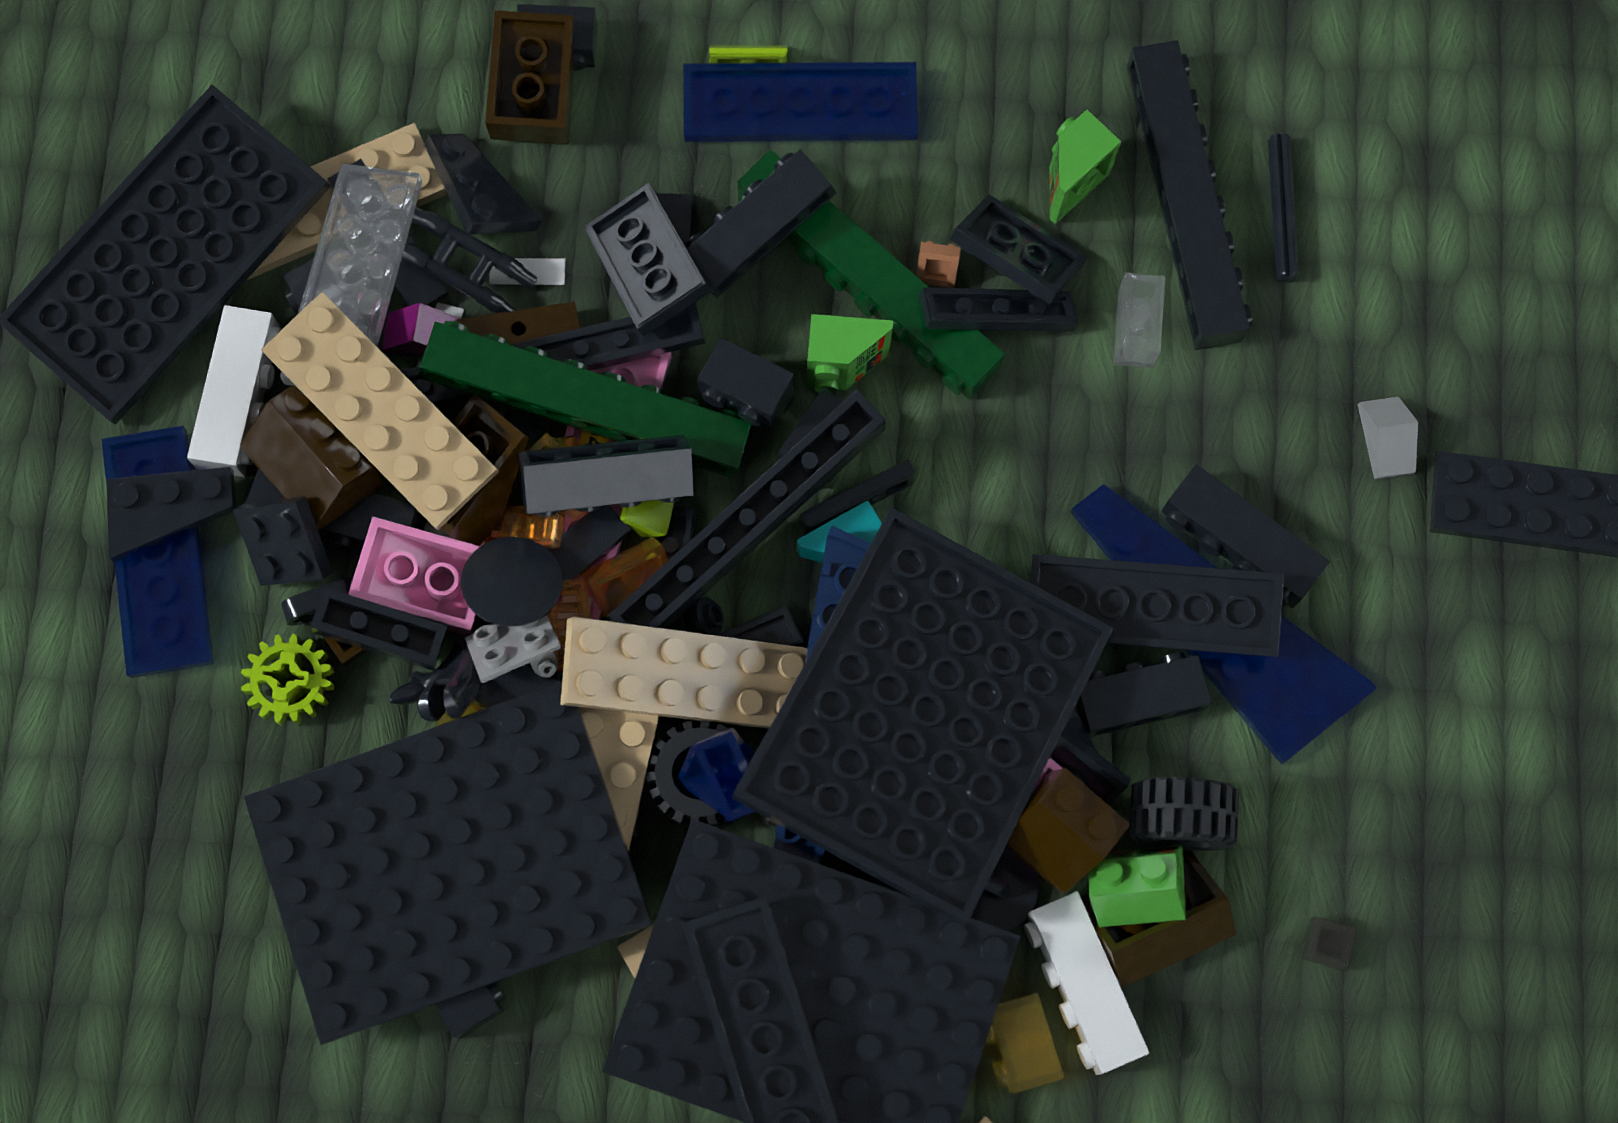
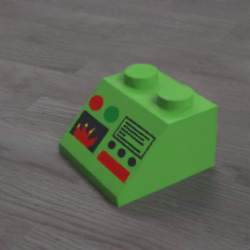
M1088 110L1083 112L1077 119L1073 116L1068 118L1056 133L1058 140L1052 148L1054 154L1049 168L1050 220L1054 224L1059 222L1110 175L1121 141Z
M811 314L806 387L814 388L819 393L823 388L831 393H836L838 390H847L889 356L893 321Z
M1182 845L1109 852L1090 871L1089 897L1099 927L1185 920Z

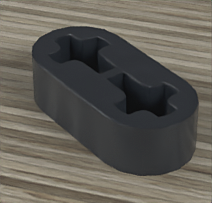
M353 578L341 579L284 600L281 606L287 625L296 626L312 622L324 587L349 594Z

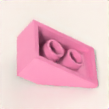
M372 517L348 595L446 625L447 630L462 635L473 634L479 617L469 608L463 598L461 574L468 558L480 546Z

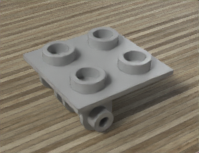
M547 614L541 619L523 626L485 625L477 629L473 634L464 637L481 683L529 662L534 672L541 677H551L558 668V660L554 651L561 649V646Z

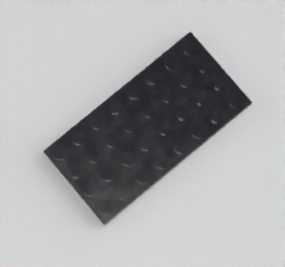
M212 84L0 315V325L108 421L116 425L329 190L331 185Z

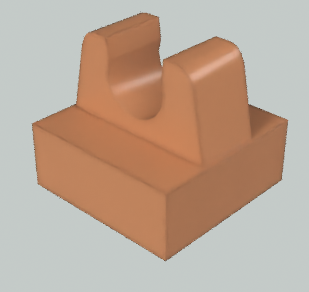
M933 241L921 242L916 276L926 285L954 288L961 247H956L954 244H948V246L933 244Z

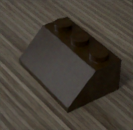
M295 384L268 401L240 444L241 449L283 498L306 496L318 530L382 488L379 470Z
M1183 850L1185 920L1099 927L1089 894L1081 897L1121 988L1236 935L1228 898L1191 850Z

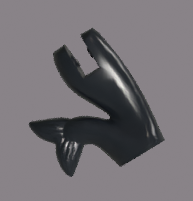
M471 634L460 637L453 645L446 659L430 674L419 671L413 672L409 677L408 683L394 690L389 698V703L403 705L417 702L420 717L430 722L439 721L445 711L452 719L461 717L471 705L483 684L480 681L464 638Z

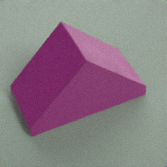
M422 303L390 312L387 317L382 352L386 354L423 357L434 322L444 324L445 321L456 322L455 320L460 318Z

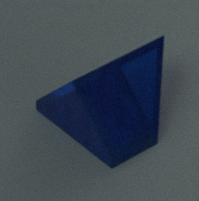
M733 728L693 743L675 782L722 814L727 822L755 812L731 798L754 757L753 750Z

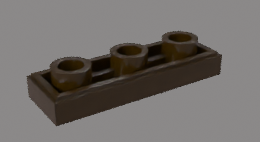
M575 301L455 320L457 323L466 326L470 333L483 337L485 334L498 335L506 339L508 345L580 328ZM518 331L525 333L521 336L514 335Z

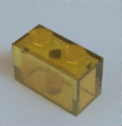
M1038 993L999 1004L986 1043L987 1045L995 1044L999 1061L993 1062L1000 1087L1008 1086L1010 1094H1015L1064 1079Z

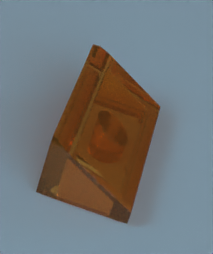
M651 537L587 570L581 576L602 615L607 617L669 559L662 544Z

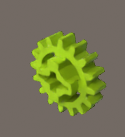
M278 634L275 635V645L269 647L263 641L259 643L260 649L263 652L260 656L248 654L247 658L253 663L252 669H242L241 674L249 679L250 683L241 686V691L246 695H254L247 704L253 710L261 707L259 716L267 721L274 714L275 722L278 725L284 726L287 716H290L292 721L299 725L302 721L301 714L306 712L313 718L317 716L314 709L316 703L327 706L329 702L322 694L324 690H334L335 685L326 680L325 677L335 672L331 665H322L328 658V655L323 650L314 653L316 644L313 640L308 639L301 646V638L297 634L291 635L289 643H286ZM280 656L277 661L268 666L274 659ZM302 656L311 662L314 674L303 670L304 662L302 661ZM291 672L297 679L295 681H288L285 687L278 680L288 678ZM262 685L272 688L273 703L266 699ZM306 693H309L303 700L296 703V700H298Z

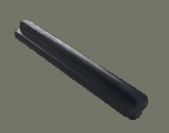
M1274 133L1268 140L1276 278L1281 282L1295 281L1299 276L1291 137L1287 133Z

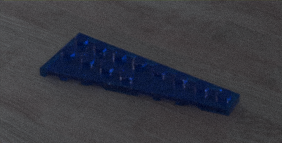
M1104 484L1071 510V514L1110 560L1217 568ZM1282 615L1278 658L1187 651L1190 656H1199L1203 672L1281 765L1377 689L1369 679Z

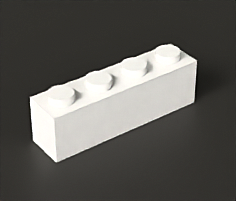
M224 305L187 458L197 470L231 467L234 470V476L245 477L247 465L251 466L253 464L252 460L241 449L240 444L264 409L265 404L262 402L265 390L272 387L274 380L272 361L261 351L282 330L272 313Z
M1078 891L1030 911L1027 914L1029 923L1024 924L1027 937L1033 948L1040 946L1046 960V963L1041 964L1044 976L1051 988L1058 987L1064 1001V1003L1059 1004V1009L1069 1029L1076 1028L1082 1042L1077 1045V1050L1087 1070L1093 1068L1095 1074L1099 1075L1149 1054Z

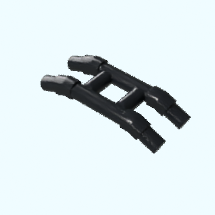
M411 206L408 209L406 220L423 227L425 230L441 238L444 237L434 256L431 257L427 252L395 239L390 240L386 248L387 254L429 273L475 299L477 303L495 313L518 309L505 301L501 295L485 285L482 286L493 266L528 290L536 284L538 279L536 275L527 270L522 263L505 252L502 253L476 237L467 234V232L451 224L449 220L430 211L426 212L415 206ZM458 246L479 257L469 277L447 266Z

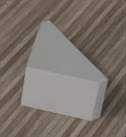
M1399 397L1359 402L1358 409L1374 480L1415 474L1418 421Z

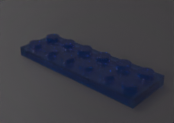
M916 62L683 64L684 142L918 139Z
M184 426L102 439L106 479L192 471L191 462L187 458L189 443L187 430ZM198 527L192 530H182L164 538V542L150 548L148 546L127 554L128 557L115 562L126 675L130 678L214 664Z

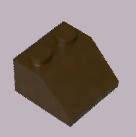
M1062 768L1048 772L1032 792L1006 846L1061 894H1065L1108 855L1130 824L1070 771Z

